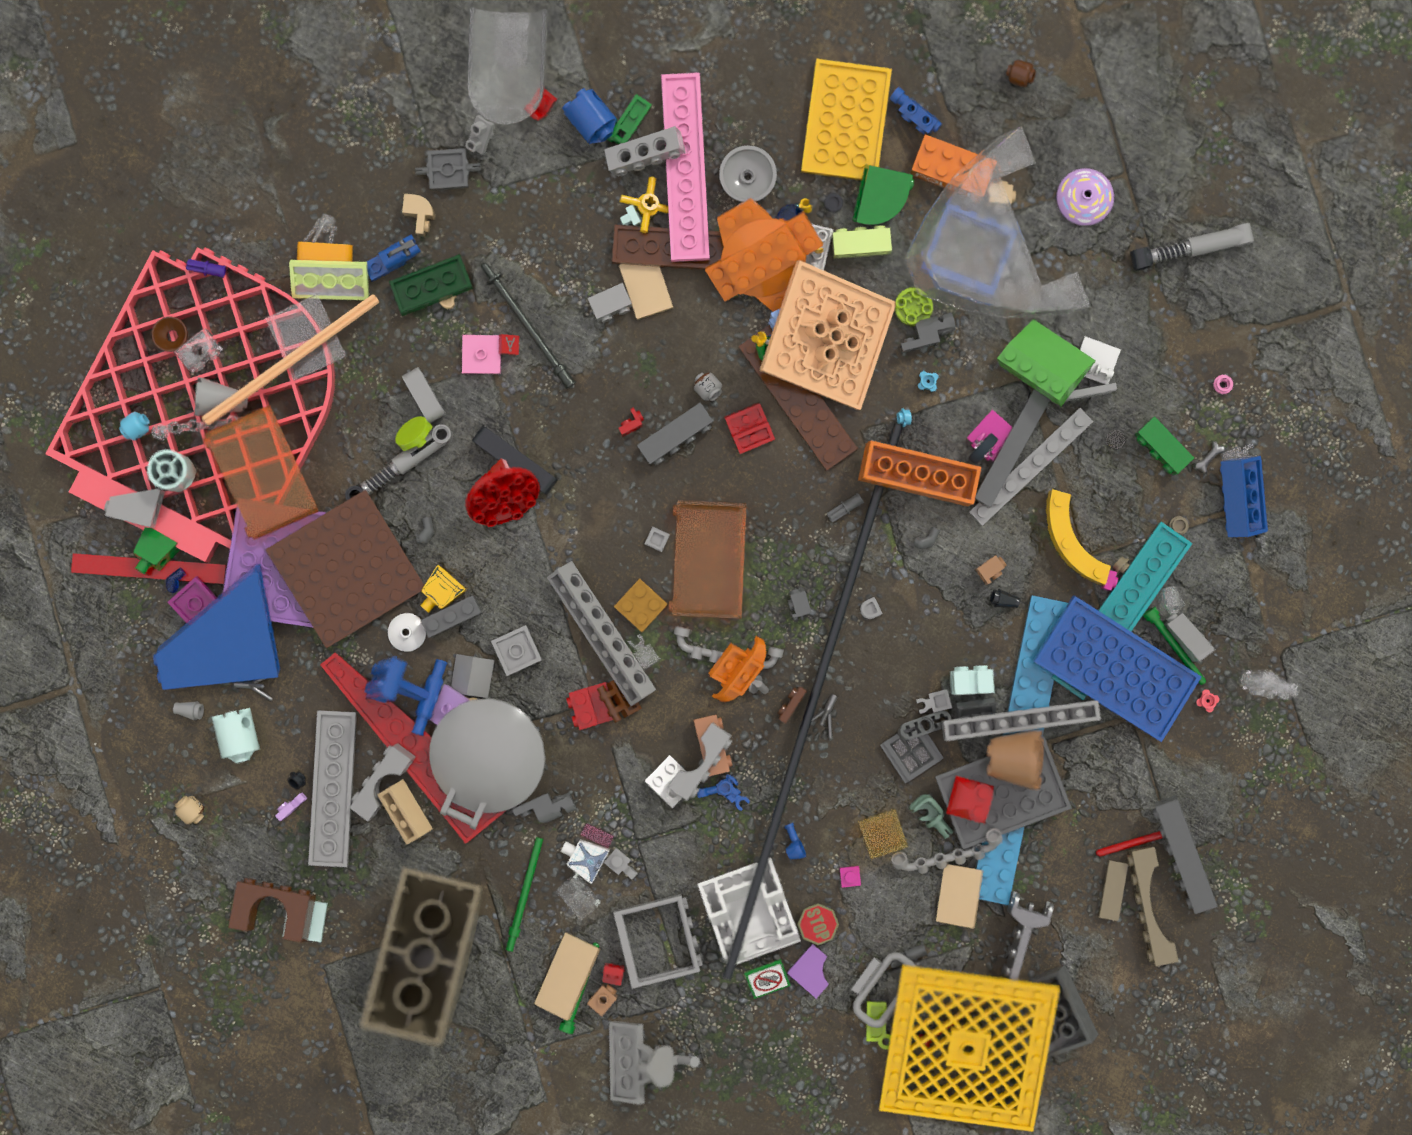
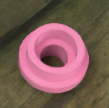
M1220 375L1214 380L1213 386L1219 394H1227L1233 388V381L1227 375ZM1221 381L1225 382V388L1220 387Z

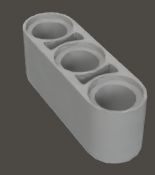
M419 367L402 376L429 423L446 415Z

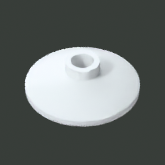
M410 613L396 616L388 627V638L391 644L398 650L407 652L419 648L426 638V631L420 621L421 619ZM406 628L409 630L408 636L403 635V630Z

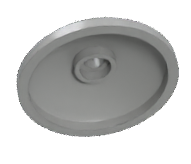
M741 146L729 152L723 159L719 177L724 191L732 199L744 202L752 198L757 202L764 199L774 188L777 171L773 159L766 151L755 146ZM748 174L751 176V179L746 180L744 176Z

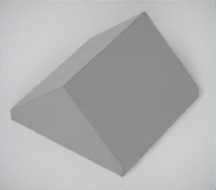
M456 654L451 687L463 695L488 698L495 660Z

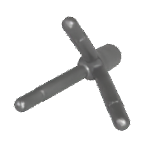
M265 679L234 682L235 688L252 689L266 699L273 700L271 696L258 689L264 688V685L256 684Z
M833 694L830 695L825 708L815 714L812 719L814 721L823 715L820 722L822 726L827 718L829 739H832L831 711L838 698Z

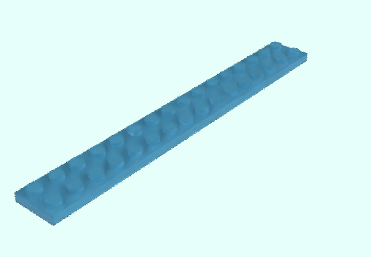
M1031 595L1007 712L1049 706L1054 682L1051 678L1053 674L1034 663L1033 660L1068 603ZM1044 728L1003 733L1002 736H1008L1029 731L1044 732ZM1024 827L1003 834L1001 844L993 851L985 853L983 859L977 860L976 869L983 870L979 899L1009 905ZM987 841L981 843L982 846L988 844Z

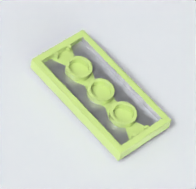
M290 260L289 262L292 298L365 300L369 297L367 262Z

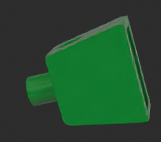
M144 528L133 552L140 560L135 569L144 575L150 566L160 571L180 551L176 547L178 543L153 528Z

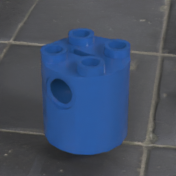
M585 88L581 89L576 94L577 98L572 102H567L562 107L566 117L589 144L604 142L612 136L618 119L593 89L587 91Z

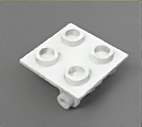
M1084 337L1080 350L1096 360L1084 377L1105 385L1109 384L1110 378L1112 379L1113 370L1121 349Z
M669 755L645 782L673 808L683 797L672 791L668 786L678 771L685 770Z

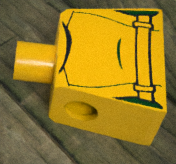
M438 565L422 589L427 598L420 606L428 613L435 605L445 609L464 594L467 589Z

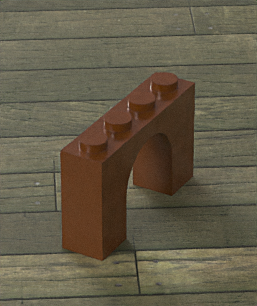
M244 878L243 881H237L228 928L242 931L254 930L259 904L266 897L272 896L280 900L286 909L283 939L300 943L308 941L316 899L315 894H310V890L307 889L295 891L292 890L291 886L287 885L275 887L272 882L263 881L262 884L256 883V879Z

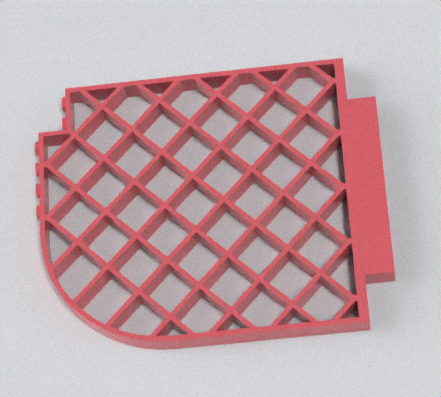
M197 247L191 258L192 260L201 261L204 256L218 263V265L226 266L225 277L222 279L228 296L202 304L195 280L207 276H204L203 273L188 271L185 262L179 259L173 261L169 259V254L161 250L159 253L152 250L53 438L46 455L79 471L69 492L103 510L111 496L137 492L116 481L119 478L142 471L147 489H155V485L150 480L147 472L149 462L146 460L140 438L135 441L132 440L140 465L115 472L108 447L131 439H126L121 435L105 440L98 419V415L122 408L126 417L132 413L129 405L154 398L162 422L149 426V431L145 435L164 429L170 450L186 457L206 451L214 476L193 482L182 492L165 491L163 499L184 492L192 519L162 504L156 526L153 529L177 542V548L209 563L219 543L228 548L231 547V539L200 524L202 521L226 514L233 534L235 523L233 511L237 510L238 503L230 504L223 482L224 479L248 472L256 498L249 500L265 502L276 498L274 504L283 505L329 415L335 390L334 362L329 344L326 341L322 344L327 362L326 370L296 379L293 367L291 366L287 369L289 382L264 389L263 386L258 392L249 396L247 402L261 399L268 421L267 424L242 431L237 412H232L230 416L236 434L211 441L206 424L202 419L203 416H194V412L169 420L161 395L186 387L193 410L195 411L196 393L193 385L197 384L198 377L207 380L218 377L220 384L228 386L226 374L251 367L255 379L260 376L257 364L279 357L285 358L307 342L304 341L286 347L279 326L280 322L306 315L317 334L322 330L312 315L299 302L277 287L265 282L266 278L257 273L253 276L247 273V268L239 264L235 267L231 265V260L223 256L220 258L214 256L215 252L206 247L203 250ZM160 259L184 271L186 275L161 283L156 265ZM227 269L256 282L260 286L234 294ZM151 276L154 285L144 288ZM189 283L196 307L171 314L164 290ZM269 290L291 301L298 309L276 315ZM157 293L164 317H175L181 320L199 314L206 338L186 344L178 351H164L149 356L142 332L153 329L155 323L164 317L139 324L134 306L139 298ZM263 294L270 318L244 326L237 301ZM231 304L238 328L212 336L205 312ZM129 318L132 327L122 330ZM273 325L280 349L254 357L247 333ZM169 332L171 341H175L178 338L177 332ZM135 335L142 359L117 366L112 351L115 342L119 339ZM241 335L248 360L222 367L215 343ZM209 346L216 370L191 378L183 353ZM177 356L184 380L159 388L152 363ZM107 360L110 369L100 372ZM144 366L152 391L127 398L120 374ZM112 376L120 401L95 409L90 393L94 382ZM328 377L323 406L306 411L299 386ZM293 388L300 413L274 421L267 396ZM85 401L87 411L78 414ZM320 414L312 429L308 417ZM90 418L97 443L73 451L68 435L72 424ZM196 419L204 444L179 452L171 427ZM303 420L308 435L304 447L284 453L277 427ZM271 430L278 455L253 463L245 438ZM238 440L246 466L221 473L213 448ZM62 444L65 450V454L59 452V449ZM100 450L107 476L75 460V458ZM298 456L290 471L287 459ZM281 462L286 478L282 489L263 495L255 469ZM216 482L224 508L199 516L191 490ZM128 522L142 530H144V528H151L136 523Z

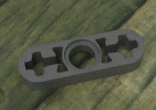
M939 711L906 722L899 726L898 736L902 740L908 741L941 730V722L934 724L933 721L940 717H944L945 720H951V716L946 711ZM922 720L927 721L929 724L927 731L922 730L920 727ZM915 727L916 731L909 733V735L904 734L906 728Z

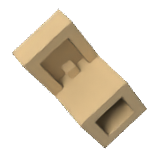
M404 194L402 213L405 217L417 218L415 233L418 237H425L426 232H429L430 221H427V219H435L434 210L424 197Z

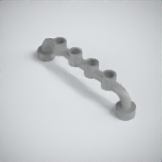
M675 626L674 634L677 635L678 646L683 651L691 653L690 657L701 659L702 656L710 657V662L716 663L724 653L686 644L684 637H689L690 629ZM769 647L767 654L771 655L768 661H764L763 669L773 667L778 657H783L784 650Z
M990 829L986 833L987 845L976 844L966 850L957 848L953 853L946 855L937 853L934 858H918L914 863H908L905 853L897 852L892 856L891 860L896 869L904 871L918 870L919 873L924 874L929 870L930 866L936 865L937 868L944 869L947 867V862L954 860L957 864H964L966 858L971 856L981 860L985 857V853L996 849L1001 844L1003 838L1000 830Z

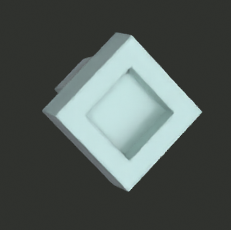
M630 205L626 208L628 214L620 218L623 225L633 224L634 226H641L642 218L634 205Z

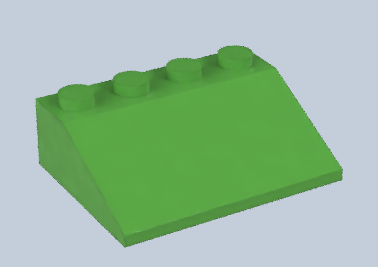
M1034 319L1005 347L997 358L1001 367L1060 407L1096 362V360Z

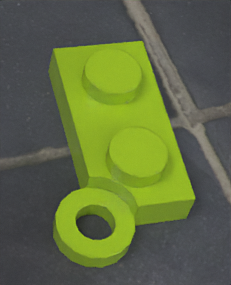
M867 1001L866 1014L872 1019L878 1020L886 1011L887 1002ZM866 1024V1041H877L882 1049H889L891 1035L886 1033V1024L879 1028H872ZM884 1038L889 1039V1043L887 1045H884L882 1043V1040Z

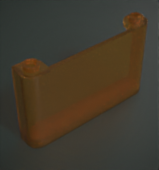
M270 405L204 433L205 438L202 440L207 449L211 448L247 525L244 529L248 538L253 537L256 540L319 512Z
M677 500V505H673V516H677L674 591L673 600H669V612H672V616L742 619L747 503Z

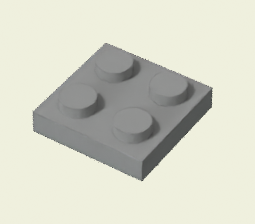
M527 625L491 641L506 676L542 661Z

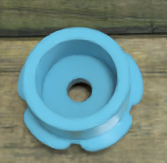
M902 408L897 413V423L903 427L911 425L912 417L910 410Z

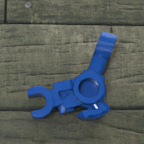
M729 774L726 775V779L720 780L716 786L700 788L697 793L698 798L718 793V795L724 796L732 803L735 801L736 808L741 811L743 810L739 805L741 800H745L748 804L750 803L747 797L740 796V790L733 787V783L738 786V782Z

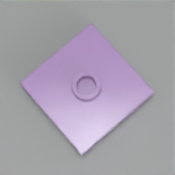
M444 684L435 704L432 719L430 720L438 725L448 712L470 700L449 685Z

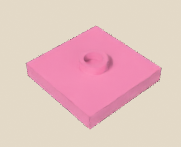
M463 335L462 374H501L499 335Z

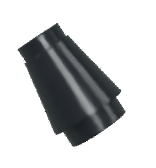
M994 589L990 596V604L994 605V607L1018 608L1020 603V597H1016L1001 589Z

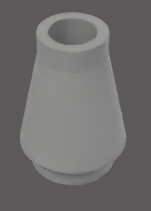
M198 701L176 702L173 707V713L197 720L202 718L204 706Z

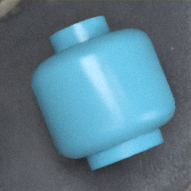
M132 412L121 420L119 429L126 439L135 441L148 433V424L150 422L145 414Z

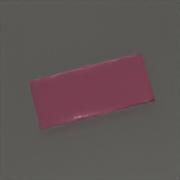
M588 823L585 824L581 836L606 848H609L614 837Z

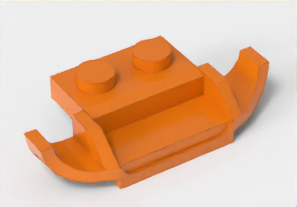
M756 636L753 648L751 650L747 648L746 651L730 643L708 673L710 677L721 682L723 687L718 694L712 695L713 698L721 702H728L734 700L739 695L743 696L764 668L766 646L763 639Z

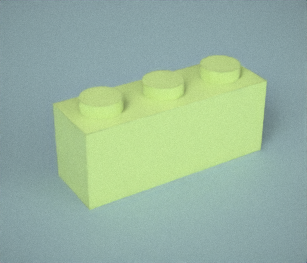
M875 226L874 229L866 230V227L855 228V231L837 229L836 232L832 233L833 258L891 254L890 228Z

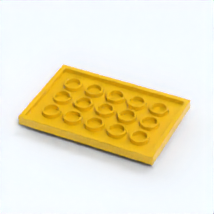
M816 59L801 172L862 180L865 164L879 167L892 69Z

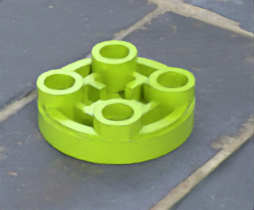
M919 287L905 289L898 295L895 301L896 306L894 310L897 318L908 326H915L920 320L929 318L933 311L931 297Z
M418 416L412 418L399 429L395 442L403 451L416 446L420 448L425 445V438L429 431H431L432 425L425 417Z

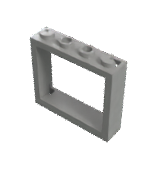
M682 894L614 910V917L632 988L700 972L699 966H703L700 954L696 955L695 947H698L696 936L691 934L690 928H693L691 916L687 917L686 909H689L687 899L682 898ZM677 902L693 965L639 978L623 915Z

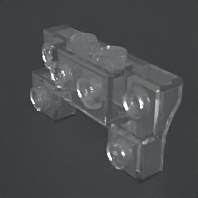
M1241 670L1239 681L1244 685V690H1249L1248 694L1261 695L1274 699L1275 696L1290 700V696L1297 697L1299 684L1279 680V674L1262 670Z

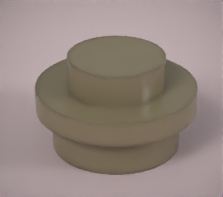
M1177 516L1171 519L1169 527L1178 534L1183 535L1187 532L1189 524L1184 517Z
M1122 556L1114 564L1113 569L1116 570L1117 574L1120 572L1124 574L1130 566L1128 564L1130 560Z

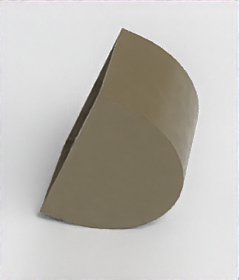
M403 868L363 1016L362 1027L440 1046L443 1044L456 1009L473 945L482 898V888L480 886Z

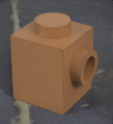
M603 983L588 1000L587 1004L602 1016L617 999L618 995L615 994L617 991L610 984L606 986Z

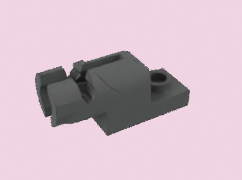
M943 314L941 316L942 322L935 316L916 323L914 329L917 340L914 337L904 339L903 343L899 346L901 354L939 344V335L943 336L956 330L953 314Z
M548 792L512 810L515 816L520 814L522 818L531 814L530 809H533L539 822L548 823L562 816V807L567 813L576 810L577 807L570 792L554 796V799L551 798Z

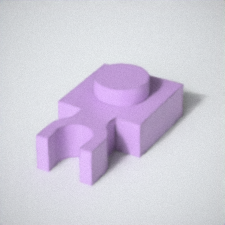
M300 793L290 803H283L277 809L279 813L275 816L279 821L285 820L307 797Z

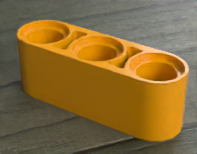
M314 242L297 243V260L352 262L353 245Z

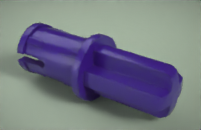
M188 259L186 263L188 271L203 273L204 276L208 274L222 278L225 277V265L222 266L209 263V261L202 262Z

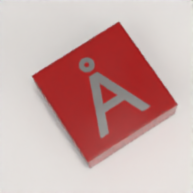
M499 335V354L519 355V336Z

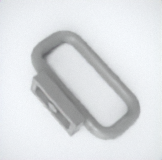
M890 953L883 961L873 958L852 988L858 994L853 1003L854 1013L860 1020L872 1028L882 1027L895 1012L897 995L878 1020L872 1019L861 1010L862 1002L887 967L894 960H898L907 966L917 967L913 961L901 953Z

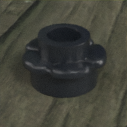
M291 772L288 783L291 787L298 790L306 785V778L301 772Z

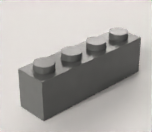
M700 402L639 443L637 447L650 466L652 464L657 466L665 460L664 456L669 453L673 455L680 450L679 446L683 443L688 445L696 439L695 435L700 432L704 434L712 428L713 420Z

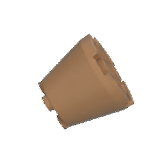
M1029 731L991 739L988 746V757H991L990 764H988V775L1028 789L1040 790L1042 782L1040 775L1042 774L1044 758V739L1040 738L1043 731Z

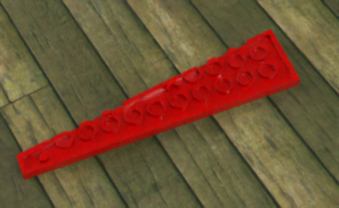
M337 653L331 655L320 664L321 667L387 748L398 743L416 756L407 772L440 812L447 795L436 782L431 769L429 752L432 736L424 731L423 736L412 733L415 721L392 701L387 700V703L366 698L365 688L369 681ZM454 802L450 805V808L474 818L476 814ZM505 811L483 813L475 830L470 828V825L447 814L444 818L461 839L468 843Z

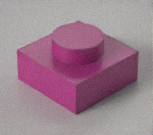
M1109 571L1106 585H1102L1101 589L1111 591L1112 588L1116 587L1118 582L1117 572Z
M859 866L839 868L841 887L861 886Z

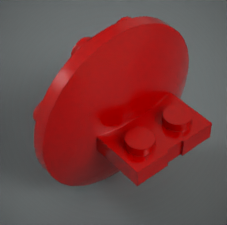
M500 459L469 491L465 500V508L469 517L474 522L487 525L488 527L504 524L512 520H519L525 512L536 505V500L540 493V485L536 476L531 471L523 468H510L506 460Z

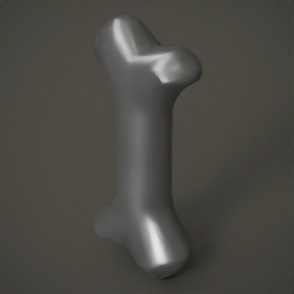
M1212 441L1211 451L1203 460L1194 463V469H1199L1202 474H1207L1208 464L1218 454L1225 453V446H1219L1216 441Z

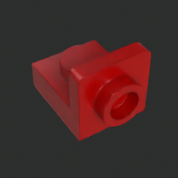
M542 87L532 102L526 105L524 109L531 118L539 121L548 115L557 98Z
M634 407L630 410L635 420L628 419L622 422L621 427H619L622 437L643 427L641 422L644 421V418L639 410L635 411Z
M605 963L602 982L621 985L625 966Z

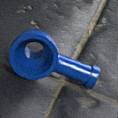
M791 823L784 826L792 842L786 848L789 859L805 858L806 852L796 834L794 824Z

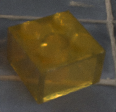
M894 808L857 821L870 859L908 847Z

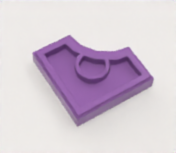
M812 943L787 973L815 998L829 985L822 971L823 963L827 956Z

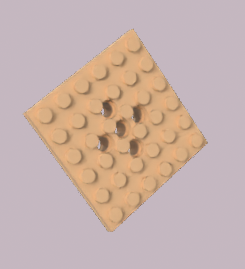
M796 261L760 371L853 409L861 410L896 302L803 261Z

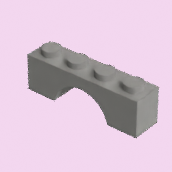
M712 722L701 738L706 749V757L703 764L693 771H678L668 788L685 800H688L690 797L693 799L700 790L697 788L701 781L704 783L709 777L710 772L708 770L711 765L716 766L721 759L719 754L722 749L727 750L732 743V740H730L732 735Z
M398 743L389 746L383 753L385 757L382 762L378 761L372 769L374 771L371 777L368 776L362 783L364 788L351 799L353 803L350 809L367 821L373 819L383 805L378 797L380 793L379 786L383 777L387 774L402 775L416 758V756Z

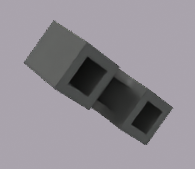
M472 595L420 621L428 638H433L453 626L483 614L476 597Z

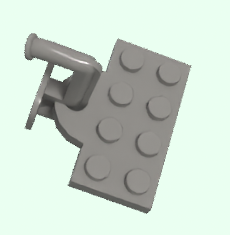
M620 1021L609 1022L611 1100L643 1104L644 1084L652 1081L657 1087L668 1086L673 1081L674 1065L683 1064L696 1068L700 1063L697 1056L673 1055V1050L670 1046L657 1047L653 1051L649 1046L643 1044V1024Z

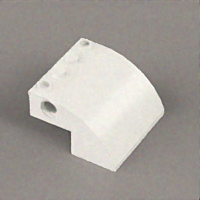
M769 858L737 964L801 942L771 858ZM757 863L698 884L725 963H727Z

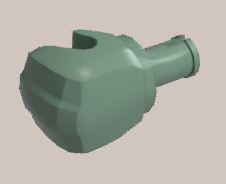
M923 794L910 804L909 810L913 813L920 809L926 810V814L919 816L918 819L920 821H927L925 824L927 828L935 827L944 839L949 837L948 834L954 832L943 820L945 812L931 795Z

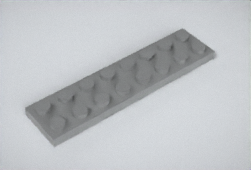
M317 711L308 865L348 867L351 826L350 806L352 805L357 712Z

